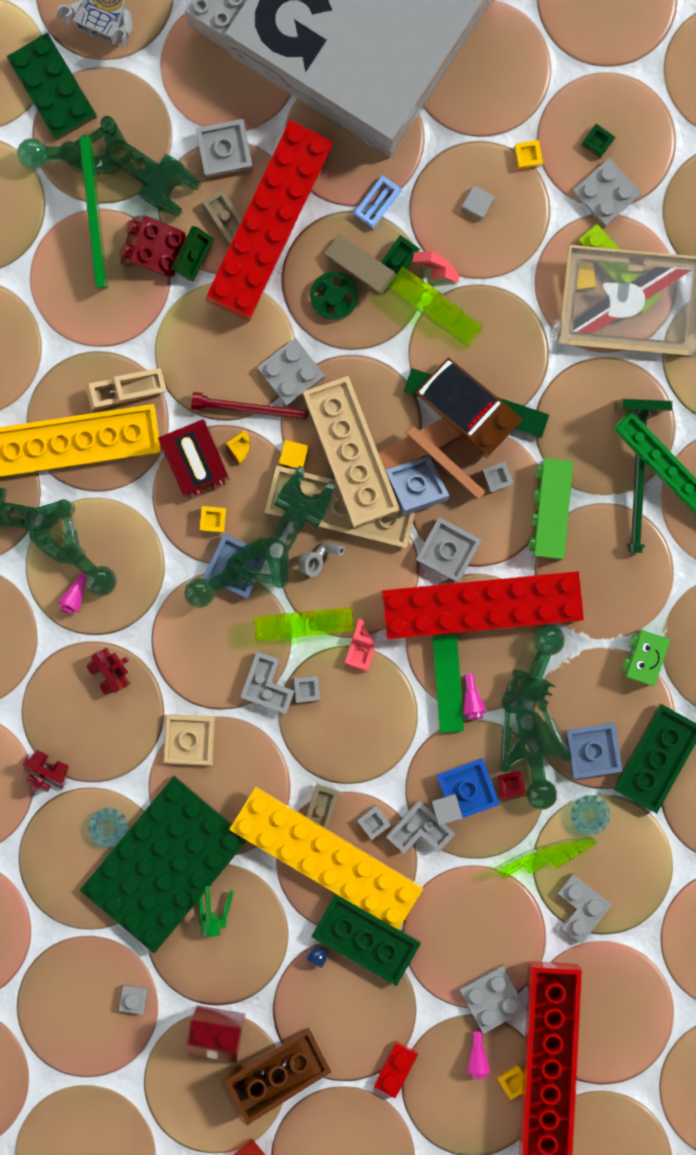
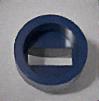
M315 947L308 952L305 959L323 968L327 956L322 948Z

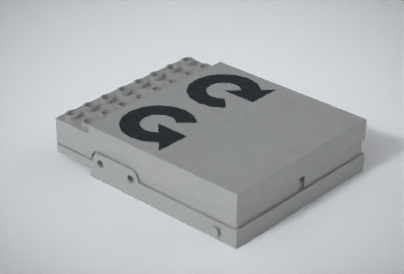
M191 0L185 9V14L189 27L229 51L230 56L359 137L370 148L374 147L391 158L493 0Z

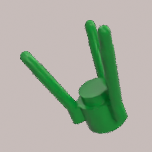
M205 887V912L203 898L201 897L198 900L201 935L216 937L221 934V928H226V919L234 894L233 890L229 891L222 916L219 918L218 913L211 912L210 887Z

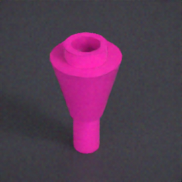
M81 570L75 584L59 599L57 603L61 605L60 610L70 615H73L74 612H80L84 586L90 576L88 572Z
M474 674L464 675L466 691L463 716H468L469 720L481 719L483 714L487 713V710L476 689Z
M472 1031L473 1048H471L466 1073L471 1074L472 1079H485L486 1074L491 1072L483 1048L482 1031Z

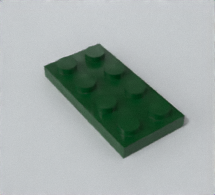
M48 32L6 56L56 141L97 118L95 111Z
M659 704L612 789L657 814L696 744V723L665 705Z
M336 893L311 935L312 938L395 986L400 982L421 945V941L386 923Z

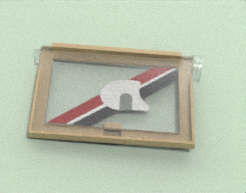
M568 245L561 318L553 319L551 343L696 356V256Z

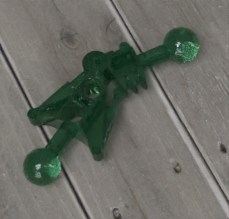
M545 625L538 629L534 637L535 647L538 651L529 673L514 669L512 671L513 679L509 681L502 697L505 720L504 726H502L500 770L506 773L515 763L528 759L532 783L528 786L526 798L528 803L538 810L551 808L556 803L558 795L555 785L546 779L542 756H557L564 761H570L572 758L553 717H550L546 709L547 704L550 703L545 700L546 695L553 696V694L548 692L549 687L556 688V686L543 679V675L551 656L561 652L565 646L564 633L554 625ZM510 698L517 699V704L515 706H510L508 704V700ZM524 700L538 702V709L542 712L545 721L536 711L524 707ZM510 713H515L519 736L511 747L512 727H510ZM531 715L534 717L535 723L531 728H524L521 725L523 716ZM531 739L539 742V749L534 753L526 750V743Z

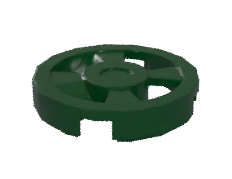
M336 271L324 273L315 280L311 287L310 299L312 307L319 316L326 320H342L349 316L357 306V286L344 273ZM333 277L341 278L342 282L339 287L333 286ZM319 289L325 292V295L315 297V291ZM344 295H353L351 305L343 301ZM329 306L335 307V314L326 313Z

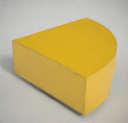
M244 430L225 443L239 464L246 459L250 450V439L248 433Z

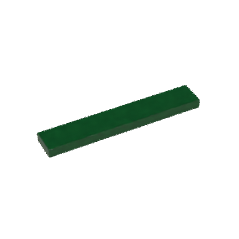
M411 368L404 392L419 397L415 392L432 374ZM499 398L522 419L514 430L542 438L549 414Z

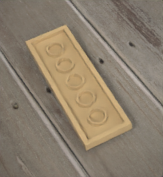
M349 376L303 391L304 400L353 528L399 512V505Z
M277 465L265 509V514L402 548H407L416 513L415 511L403 515L400 509L397 513L353 528L335 480Z

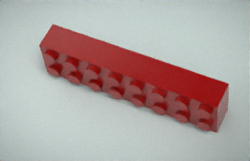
M289 120L206 295L207 302L250 322L326 162L334 141Z
M579 571L382 590L386 639L584 620Z
M529 961L519 1155H573L582 969L578 964Z

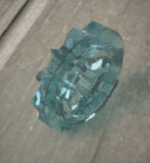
M584 795L576 800L571 808V820L580 832L590 835L597 834L607 827L610 821V809L602 798L595 795ZM593 804V812L600 816V818L593 817L588 823L587 817L581 811H589Z
M103 808L91 817L88 830L92 840L99 846L114 847L127 833L128 823L125 815L117 809ZM113 818L112 827L117 831H110L104 837L105 828L101 824H107Z

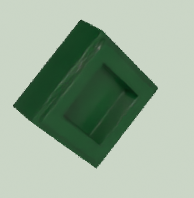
M596 123L583 140L581 146L601 159L616 137Z

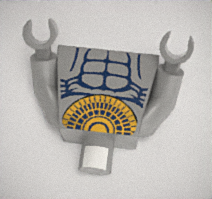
M77 0L69 6L60 5L57 8L56 18L65 17L64 23L66 25L70 24L71 18H73L77 30L116 47H119L120 41L122 42V47H126L127 39L133 31L131 13L123 0Z

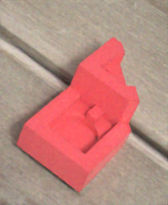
M433 251L414 252V263L432 269L430 279H447L453 283H458L459 274L442 256Z
M359 619L344 665L368 672L375 646L372 637H370L364 626L363 620Z

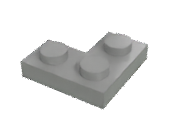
M257 651L240 698L287 714L295 691L272 683L280 659Z
M418 800L386 835V838L404 854L420 836L440 852L456 833L446 824L439 825L436 815Z
M571 873L557 891L561 897L575 907L561 927L582 944L612 905Z

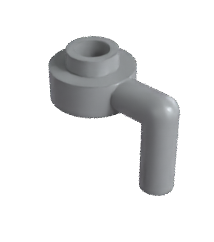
M323 542L315 552L307 551L301 555L298 563L299 571L306 576H317L323 567V556L327 552L342 556L345 553V547Z

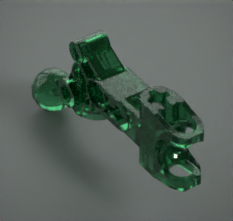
M111 116L103 117L100 121L101 127L88 135L92 138L93 144L104 136L106 144L105 153L102 156L94 157L96 175H109L119 170L124 171L144 184L138 193L144 201L158 210L180 218L183 211L170 198L171 191L179 185H185L198 191L201 182L181 162L168 154H164L159 163L155 162L126 142ZM28 138L23 140L18 146V160L26 168L34 170L41 168L46 161H64L66 165L71 166L76 172L83 173L79 139L75 142L66 141L61 146H45L38 139ZM118 150H125V151H126V153H125V155H124L123 157H121V158H116V157H114V154H115L116 151H118ZM135 164H137L138 166H142L144 164L145 168H139L137 170Z
M299 466L292 477L283 485L274 503V506L285 512L273 535L270 538H259L239 549L230 556L223 572L208 580L204 577H196L188 581L184 587V597L187 603L194 608L207 607L213 601L215 592L230 584L246 583L256 585V582L274 584L277 588L286 587L289 583V553L305 523L315 528L319 527L328 510L331 495L336 485L329 482L318 496H306L301 490V482L306 469ZM292 522L294 523L295 533L287 535L286 540H290L289 545H287L284 541L276 539L279 534L283 538L285 534L284 524L289 525ZM275 544H281L284 548V554L279 558H275L271 554V547ZM263 557L269 564L271 574L258 573L257 569L243 567L249 561Z
M0 488V524L27 529L30 539L46 555L59 563L75 565L86 576L87 588L95 596H107L113 592L117 583L113 570L107 566H96L86 556L84 548L80 546L78 531L74 530L72 515L76 510L73 502L62 499L37 508L5 502L7 489ZM17 512L26 515L25 520L11 518V514ZM38 514H42L44 517V521L40 526H36L34 523V518ZM62 520L65 527V532H62L64 547L60 546L50 534L52 527Z

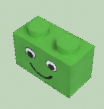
M638 630L637 634L633 633L629 643V647L632 648L630 655L624 658L621 670L624 671L623 676L655 686L670 639L644 630Z

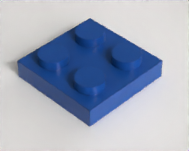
M483 758L436 774L444 797L452 794L456 795L463 818L500 805Z

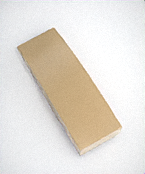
M161 368L115 376L110 380L89 383L86 387L91 411L123 405L167 392Z

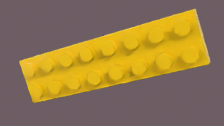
M150 404L0 427V478L162 453L158 440L160 435L155 405Z
M256 786L229 829L347 901L397 929L400 928L423 891L421 885Z

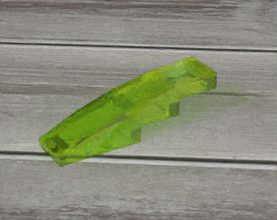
M404 267L400 269L388 286L389 289L467 347L471 345L483 328V325L463 313L460 307L443 297L441 292Z
M588 836L541 845L518 854L495 868L502 879L523 866L528 874L548 862L556 870L596 845L597 842L594 838Z

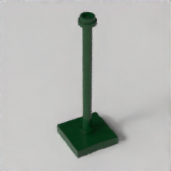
M619 399L615 400L614 410L635 411V415L647 427V418L650 416V412L672 411L673 401ZM637 454L635 456L631 543H627L626 547H628V552L643 553L645 544H641L645 463Z

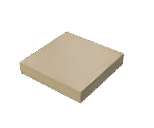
M166 714L163 763L212 766L215 716Z

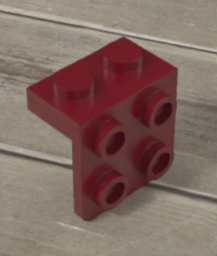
M146 215L133 217L127 225L126 232L128 236L120 250V264L128 267L138 265L166 277H173L176 272L171 270V267L185 241V232Z

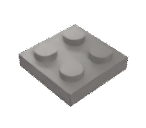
M243 119L196 128L206 178L253 169Z
M610 158L572 192L604 228L642 194Z
M296 338L257 367L287 407L302 396L303 391L311 389L325 378L324 373Z
M439 517L416 561L459 583L482 540Z
M503 965L459 988L483 1034L526 1011Z

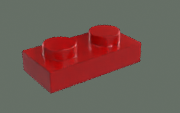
M396 1041L373 1087L396 1099L418 1056V1052Z

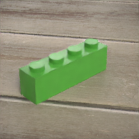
M544 458L541 464H537L536 479H539V489L535 488L533 503H537L536 513H532L531 527H535L534 537L529 539V551H532V557L555 560L564 559L574 461Z

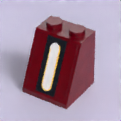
M204 419L158 437L184 497L196 498L204 494V489L211 486L213 490L226 485V480L230 479L209 426Z
M197 1005L190 1024L187 1041L188 1055L237 1064L246 1013Z

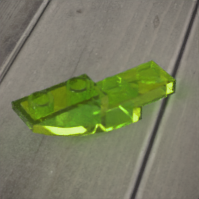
M352 607L253 617L255 641L354 631Z

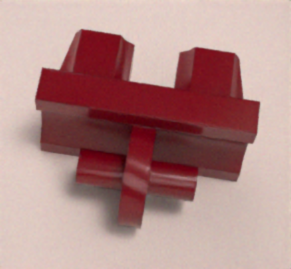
M107 648L91 656L92 660L86 665V668L93 676L100 672L103 674L106 680L99 685L105 695L112 692L116 693L130 685L125 676L129 673L124 666L129 662L127 657L120 660L116 653L111 655Z
M39 750L30 759L26 758L22 764L24 766L23 770L38 777L35 778L29 775L26 782L33 785L31 792L37 794L40 789L47 793L49 792L51 786L44 783V781L63 790L69 766L57 761L51 771L48 770L44 765L49 756Z

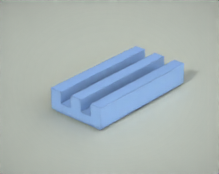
M382 175L354 212V216L361 219L363 223L368 224L371 229H374L402 189ZM383 183H385L387 186L366 215L362 213ZM393 189L394 192L385 202V204L374 217V219H369L375 212V210L378 208V206L381 204V202L384 200L389 191Z

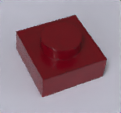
M521 770L497 775L502 801L527 796Z

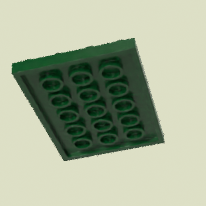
M173 776L86 881L80 891L155 954L203 896L205 887L212 885L247 840L229 830L232 825L230 821L178 777Z

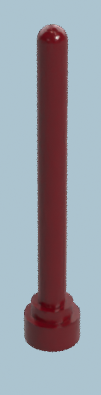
M193 391L191 411L201 412V410L212 408L302 420L308 417V412L301 409L211 399L203 395L202 392Z

